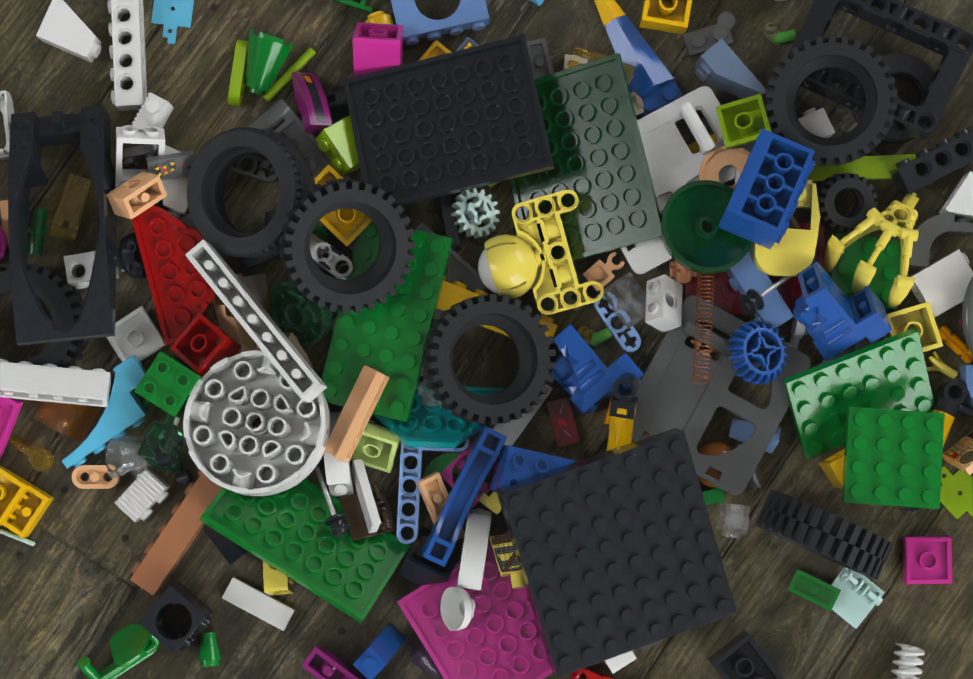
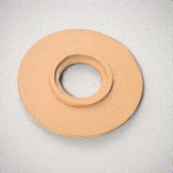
M721 146L706 155L700 165L699 180H712L722 183L719 179V172L727 165L736 167L741 175L750 153L741 147L727 150L726 146ZM736 184L729 187L735 189Z

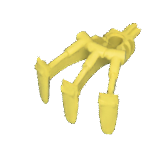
M914 192L906 194L902 202L892 201L885 211L881 213L876 208H872L866 214L868 218L858 224L855 230L840 241L832 235L828 240L825 251L824 270L827 273L832 272L846 247L861 237L881 229L883 233L877 241L876 248L867 263L860 260L856 267L851 286L852 293L855 294L869 286L877 269L873 264L881 251L885 249L890 238L898 236L901 248L900 272L894 278L888 298V305L891 307L900 305L912 286H914L916 279L907 275L909 258L912 256L913 241L916 242L919 235V230L913 229L918 217V212L914 209L919 201V198L916 197L917 194Z

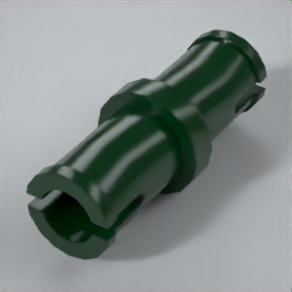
M33 208L31 228L28 229L30 238L27 254H43L44 235H47L45 226L48 209Z

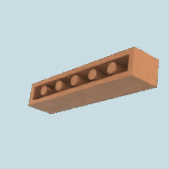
M200 469L197 473L200 477L195 484L191 482L185 490L184 494L187 496L183 502H178L172 509L171 514L173 516L170 521H165L157 533L160 536L156 542H150L144 551L147 555L143 561H138L131 570L133 576L130 580L151 595L159 593L204 526V523L200 521L202 514L222 489L221 486L211 481Z

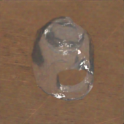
M124 435L110 440L106 448L108 476L110 478H118L130 471L136 480L152 462V450H150L149 454L147 453L150 445L141 437L134 435Z

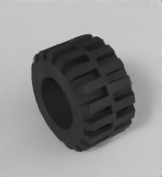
M833 174L832 177L824 179L825 182L820 183L817 187L819 188L817 196L820 222L826 224L828 228L851 232L858 224L868 218L866 214L874 207L877 208L878 203L874 202L877 194L872 192L873 185L868 184V180L864 177H859L858 174ZM848 188L854 193L856 204L850 214L841 216L835 209L834 200L840 190Z

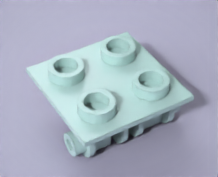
M844 567L831 583L832 586L841 590L832 610L857 629L872 608L882 603V596L885 592L864 575Z

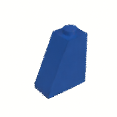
M389 623L357 657L353 666L367 679H373L390 661L406 638Z

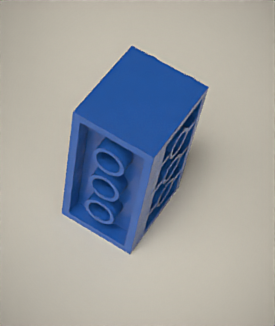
M762 128L718 227L770 250L774 243L779 244L787 231L791 215L794 214L798 205L800 194H802L807 184L806 180L816 163L812 159L815 150Z
M503 445L493 464L488 490L496 492L497 488L576 461Z

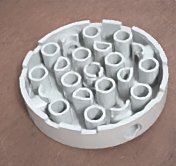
M253 350L222 359L210 367V370L202 379H199L187 400L183 430L189 449L188 452L198 469L211 481L239 494L267 496L292 488L314 470L325 452L331 421L328 403L323 392L310 403L301 400L264 352ZM260 417L262 423L259 427L253 429L254 420Z

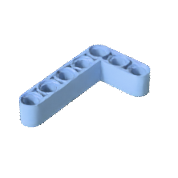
M469 438L462 448L407 447L401 441L396 532L400 542L410 544L415 541L419 533L420 491L417 486L414 492H407L403 485L407 479H412L415 483L421 479L423 450L460 452L468 447ZM408 456L416 457L418 461L416 468L408 469L405 466V459ZM405 503H412L415 506V513L413 515L407 516L403 513L402 507ZM405 526L411 527L414 530L413 538H403L401 535L402 528Z

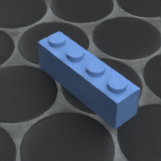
M749 249L740 262L726 270L730 277L728 281L734 291H739L741 295H747L749 289H754L761 293L773 285L768 275L761 272L755 266L751 249ZM775 288L763 297L764 308L757 310L754 315L756 317L754 321H764L765 324H772V329H775L794 315Z

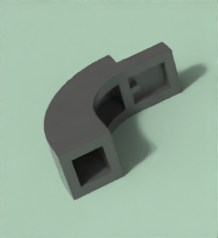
M943 213L917 225L914 229L919 230L917 241H913L912 256L909 258L908 268L924 269L929 267L930 248L933 241L942 234L973 235V223H970V219H955V213Z

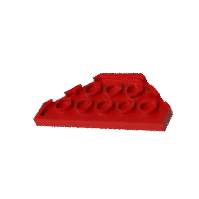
M154 204L131 220L164 342L167 345L176 341L199 312L204 315L214 298L215 292L185 255L204 238L201 237L199 231Z

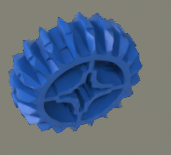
M750 321L747 324L740 325L737 330L732 332L733 337L728 340L732 346L726 350L731 352V356L727 359L733 362L730 368L737 369L736 376H743V381L756 385L774 381L778 375L783 373L782 368L787 365L783 359L789 355L784 353V349L788 346L782 344V340L785 337L778 336L779 329H772V324H765L764 321ZM762 351V353L753 354V352Z

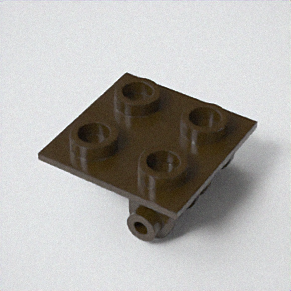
M378 484L370 486L381 520L377 532L373 533L368 532L357 493L339 497L343 513L347 515L346 523L351 525L349 533L352 541L397 531L384 487H379Z

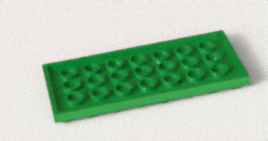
M373 221L357 236L351 260L353 272L347 279L355 278L366 272L377 258L380 239ZM413 229L414 235L411 236V240L415 241V249H411V253L415 255L414 262L409 261L408 263L411 272L409 275L404 273L402 277L406 281L404 285L400 286L398 284L394 288L397 293L393 297L388 294L385 297L387 302L382 305L379 302L374 303L375 308L368 310L366 307L362 308L363 312L355 313L353 310H349V313H342L339 310L322 376V381L327 386L323 391L327 403L344 407L363 366L366 365L390 377L372 414L404 422L409 421L422 368V357L425 356L426 352L423 350V346L429 340L426 336L432 328L453 243L452 238Z
M307 479L302 480L288 490L267 496L243 495L222 487L200 518V521L360 623L368 614L410 547L409 544L400 542L397 536L390 532L355 541L351 540L349 530L348 534L339 538L330 536L328 532L331 530V526H326L325 522L332 515L323 490ZM330 495L336 514H344L340 500Z

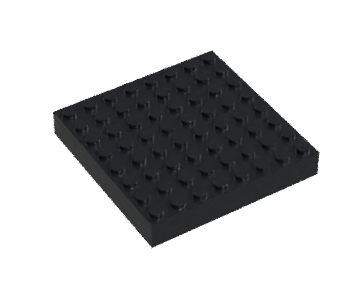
M673 428L496 489L551 670L557 677L737 613L684 431Z

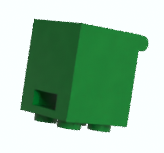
M160 351L134 392L146 399L143 403L145 408H148L153 403L172 415L173 418L170 423L174 425L175 417L184 418L189 395L199 379H202V376L173 355Z

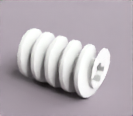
M895 643L901 647V650L894 651V654L900 657V659L893 660L892 662L899 666L898 669L891 670L893 674L897 675V678L894 679H919L915 675L922 674V670L916 667V665H922L923 660L917 656L925 655V651L917 646Z

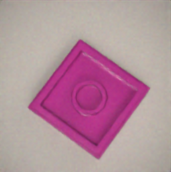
M950 536L902 537L904 584H952Z

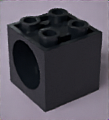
M176 582L165 590L138 623L175 654L179 650L185 651L186 648L188 649L197 639L194 634L196 632L200 633L211 623L212 619L210 616L213 614V611L180 582ZM170 603L171 605L182 604L189 610L192 625L187 634H184V632L175 633L167 626L165 611Z

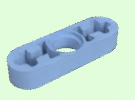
M604 293L602 299H608L610 301L608 304L609 309L615 308L617 312L610 314L606 319L604 314L608 312L604 307L599 308L600 300L593 303L595 311L606 327L609 328L622 350L625 352L636 351L641 345L639 334L615 299L610 294ZM619 316L623 319L624 324L621 329H614L611 326L610 321L612 317ZM628 327L630 331L626 332V334L630 338L635 337V347L632 348L630 345L626 347L624 344L627 341L625 336L622 335L619 338L617 333L623 332Z

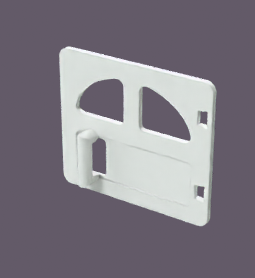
M707 86L699 87L637 120L656 198L666 193L673 194L680 187L686 185L688 181L698 177L700 165L706 155L718 147L726 146L715 108L720 106V103L712 89ZM700 110L717 138L716 143L713 142L696 111ZM683 118L700 146V151L695 154L691 153L675 125L677 121ZM744 145L738 146L746 150ZM736 167L734 184L738 182L740 177V173ZM661 237L634 244L635 248L628 251L627 247L620 248L631 269L636 274H644L672 259Z

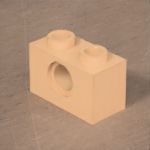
M144 171L106 194L114 214L128 219L135 218L167 196L160 176Z

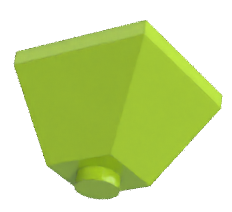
M761 93L715 107L727 150L755 142L762 128L772 132Z

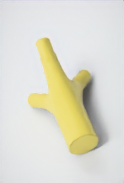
M933 351V356H930L929 360L934 366L926 367L927 372L939 371L954 379L958 371L945 364L939 358L937 352Z

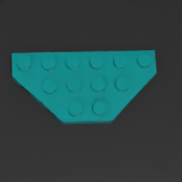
M419 384L417 385L408 422L372 414L385 427L395 433L407 447L456 448L479 431L482 425H487L462 420L463 418L451 415L452 411L443 409L441 407L443 403L434 399L432 396L435 394L433 389H428L427 385ZM464 386L470 392L484 396L494 395L504 390V388Z

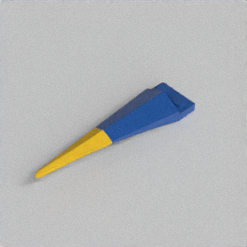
M594 0L614 54H621L630 93L635 91L643 101L645 112L640 114L641 118L682 97L683 95L675 83L674 77L615 0Z

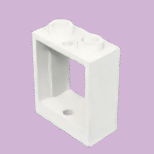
M131 125L116 127L115 188L142 171L149 173V169H122L123 143L158 144V156L165 155L164 129L155 126L147 128H135Z

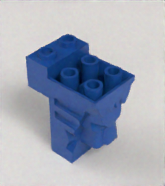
M818 262L797 274L803 295L795 301L794 318L805 325L807 332L814 339L813 343L825 361L839 355L843 350L859 343L865 337L872 343L892 331L883 303L869 286L847 297Z
M571 324L553 339L554 343H551L559 356L554 360L556 368L550 370L549 375H553V379L571 396L569 400L580 414L584 412L590 414L600 406L598 400L602 397L608 399L613 395V385L621 374L632 373L638 378L639 383L642 382L640 377L644 374L626 353L606 367ZM621 383L623 390H632L628 383Z

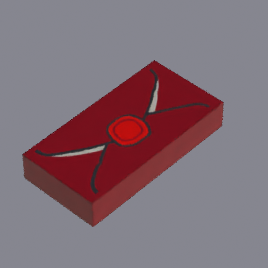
M569 397L546 402L557 448L580 442Z

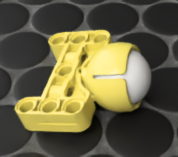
M563 190L518 203L513 207L512 218L517 235L503 234L488 239L484 243L485 249L479 258V276L489 290L497 293L498 296L505 295L510 296L509 299H515L533 289L537 308L545 315L594 303L603 297L604 289L599 282L589 281L579 284L560 214L576 209L579 203L577 194L572 190ZM566 194H571L575 198V202L571 207H564L561 203L562 197ZM547 200L551 202L552 209L549 213L543 214L539 210V204ZM520 207H526L529 210V217L525 220H519L516 216V212ZM537 224L541 226L544 242L541 241ZM562 246L564 248L565 254L561 259H555L552 256L551 251L553 247ZM549 269H553V273L557 284V287L555 288ZM597 285L600 289L599 296L590 298L586 293L588 286ZM568 291L575 292L577 295L576 303L567 304L564 300L565 293ZM546 297L552 298L555 303L554 308L550 311L544 310L541 305L542 300Z

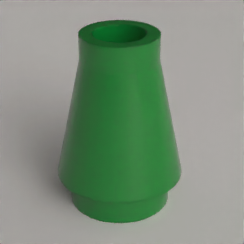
M202 633L198 657L200 667L219 666V660L222 659L216 640V633Z

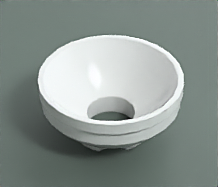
M449 587L444 591L440 606L444 624L452 631L466 628L474 617V600L461 587Z

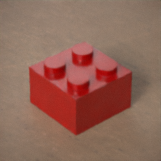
M199 312L171 345L170 349L197 374L203 377L210 370V367L226 357L234 356L242 346L212 320Z

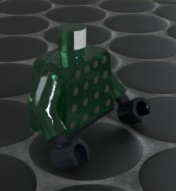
M167 413L164 423H151L137 455L155 469L172 473L176 472V481L186 485L193 482V476L190 470H182L184 466L179 458L184 442V435L177 430L180 418L173 417Z

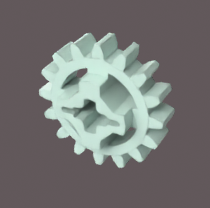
M476 188L465 190L455 197L457 202L451 204V207L455 209L451 216L456 217V221L453 224H459V232L466 231V237L474 236V239L485 237L496 229L494 224L499 222L495 215L499 214L500 211L494 208L498 203L497 201L491 202L492 195L485 196L484 189L478 192ZM473 199L472 202L466 203L467 200ZM484 223L483 227H478V225Z

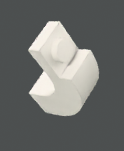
M341 412L330 413V434ZM324 452L325 473L330 495L338 497L354 494L350 461L349 463L341 462L335 459V456Z
M480 508L469 509L457 587L481 590L490 531L491 511H485Z

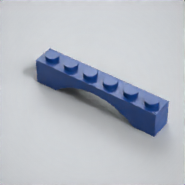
M482 425L421 551V555L424 558L445 567L468 511L484 479L496 461L507 436Z

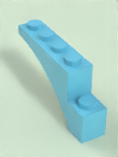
M135 354L113 368L115 378L108 407L105 408L98 424L87 439L62 460L67 469L72 465L77 468L87 461L85 456L92 451L96 455L107 447L105 445L107 441L113 439L115 442L126 434L124 431L131 425L135 428L145 421L144 416L148 412L132 390L137 388L147 370Z

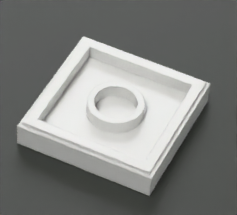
M143 306L115 323V336L106 337L122 362L134 354L140 362H143L167 346L165 345L164 338Z

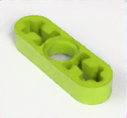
M237 40L228 93V105L241 107L243 102L248 41Z

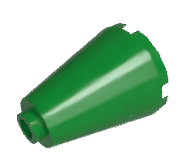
M250 29L248 34L245 86L250 87L249 92L262 96L263 92L268 93L293 49L294 42H290L288 46L284 44V39L259 32L257 36L254 35L255 30Z

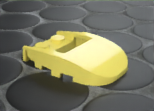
M816 183L806 184L802 194H800L796 207L799 209H811L810 230L787 228L780 243H774L771 250L752 242V259L755 266L761 272L771 276L796 277L798 273L812 264L820 223Z

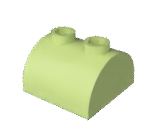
M369 420L350 460L362 459L366 466L391 473L401 440L387 427Z

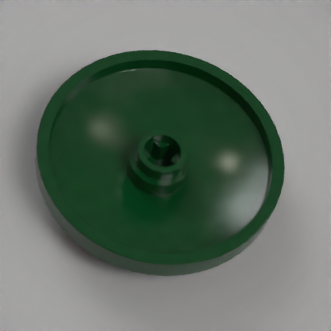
M712 180L694 181L680 187L664 205L661 213V239L670 256L684 268L701 274L720 273L735 266L749 251L752 245L751 241L718 227L734 191L731 187Z

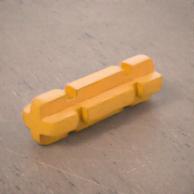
M941 326L938 329L941 340H945L944 343L957 355H961L960 358L966 363L972 362L973 356L967 348L968 345L957 335L951 334V330L947 326Z

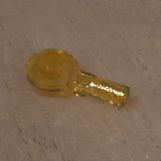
M14 438L10 444L28 456V461L32 467L39 472L49 470L54 463L53 454L47 449L34 450L17 438Z

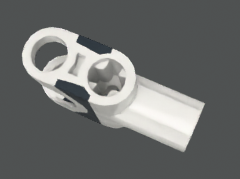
M311 234L310 252L312 259L337 279H347L346 277H349L353 272V264L349 258L315 234ZM323 254H328V258H323ZM349 266L348 272L345 274L339 273L341 267Z

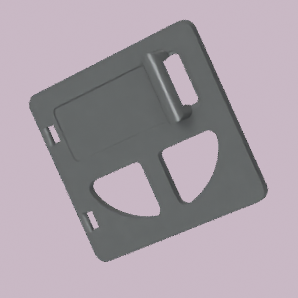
M691 295L685 299L682 305L681 327L668 330L641 379L642 382L635 397H638V404L634 418L632 440L638 441L643 439L641 436L644 431L651 435H656L673 428L684 431L697 476L731 495H739L745 490L790 405L783 379L809 369L811 361L807 355L787 345L788 347L784 349V353L789 356L783 359L787 365L782 368L783 373L778 375L777 379L771 381L769 405L767 408L761 409L728 390L737 372V369L730 368L733 365L732 360L727 359L731 356V352L726 350L732 346L729 341L714 332L711 333L709 330H699L697 332L711 333V335L700 334L697 336L711 337L712 341L702 338L697 340L711 341L712 345L710 347L721 352V356L718 361L710 359L711 363L697 364L700 367L710 368H697V370L709 371L711 379L710 382L709 380L701 381L694 379L697 382L694 383L692 380L694 378V349L684 344L687 337L696 336L695 316L697 297ZM703 301L699 302L700 304H710V305H711V303H709V302H703ZM712 305L714 307L712 309L713 317H711V314H699L701 317H711L699 318V320L711 321L713 323L712 327L727 334L730 338L733 337L732 332L737 330L740 325L746 323L715 305ZM699 306L700 308H712V306ZM701 309V310H699V312H709V313H711L712 310H702V309ZM703 326L698 327L700 329H707ZM705 355L696 356L698 358H708ZM696 360L698 362H710V360ZM707 372L696 373L698 375H709ZM718 407H722L754 425L755 431L751 437L742 445L729 452L719 455H703L697 451V444ZM709 467L721 473L719 480L705 473Z

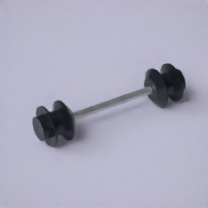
M791 277L781 278L761 293L754 289H749L747 295L742 294L739 296L740 309L746 314L755 315L757 310L764 308L763 297Z
M321 458L313 471H316L332 515L327 519L325 525L331 526V530L328 532L330 536L339 538L348 534L351 525L344 522L347 519V515L336 514L320 471L325 465L324 458Z

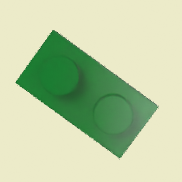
M797 569L788 588L789 592L830 612L841 592L840 589Z

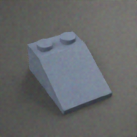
M722 38L703 53L694 66L696 69L695 73L700 80L706 81L709 85L744 99L760 93L763 97L766 94L767 90Z

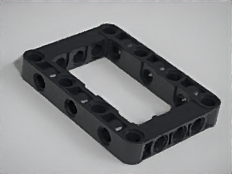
M815 0L790 51L794 47L801 46L807 40L810 42L815 40V37L822 36L823 38L837 9H840L943 56L919 106L915 107L900 100V97H896L897 108L894 113L893 123L890 128L917 140L929 138L936 128L973 52V35L898 0ZM872 6L879 7L881 11H875ZM914 25H920L923 30L916 29ZM957 44H962L966 49H960ZM823 68L808 75L800 84L805 89L864 115L866 107L864 89L861 83L856 80V77L837 68ZM838 83L842 86V89H836L832 84ZM918 122H924L928 128L920 127Z

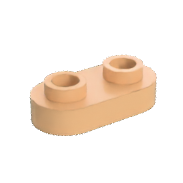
M81 465L75 468L72 473L73 484L81 489L114 488L118 485L121 478L119 470L112 465ZM85 472L89 474L87 481L82 479V475ZM108 472L112 474L111 481H107L105 478Z

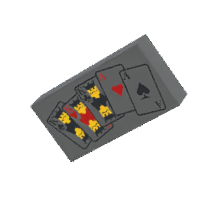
M194 150L147 158L149 173L159 175L161 181L189 176L195 160Z

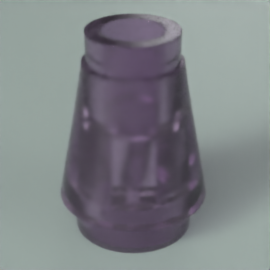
M423 644L412 651L410 657L414 665L431 676L432 679H436L441 675Z

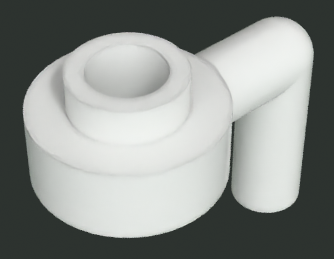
M794 318L790 343H783L797 350L800 339H802L803 335L808 334L805 325Z

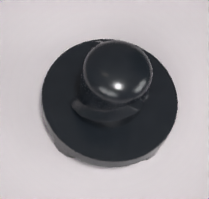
M135 232L129 233L122 238L119 248L116 249V267L131 278L142 279L146 278L147 275Z

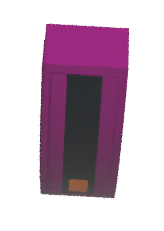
M293 72L292 79L297 115L302 116L304 133H321L323 129L332 125L327 99L320 81L315 73Z

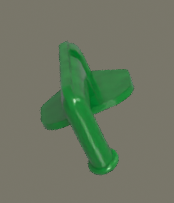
M129 624L118 631L110 640V648L114 659L113 663L99 672L90 664L91 660L88 657L80 658L76 665L89 679H116L154 654L161 642L143 626Z

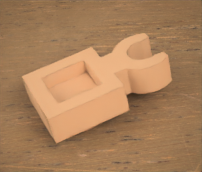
M613 252L608 256L605 264L598 260L582 276L588 282L597 281L604 287L615 278L611 271L621 269L624 261L618 265L613 264L612 258L617 254ZM591 285L596 292L600 290L597 285Z

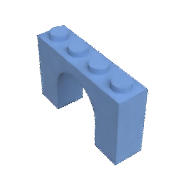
M391 0L396 25H404L403 43L406 45L417 44L419 40L426 38L428 40H436L441 38V35L448 33L452 36L459 35L464 32L463 30L471 28L477 31L489 25V14L485 0H460L457 10L450 17L442 20H433L425 17L417 9L415 0Z

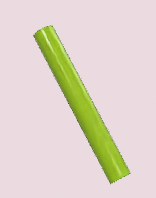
M309 47L274 83L268 93L266 92L262 97L269 103L292 79V73L299 72L316 52Z

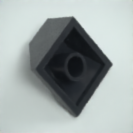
M422 527L398 575L419 586L447 582L462 553L463 546L455 544L445 567L421 555V551L431 532Z

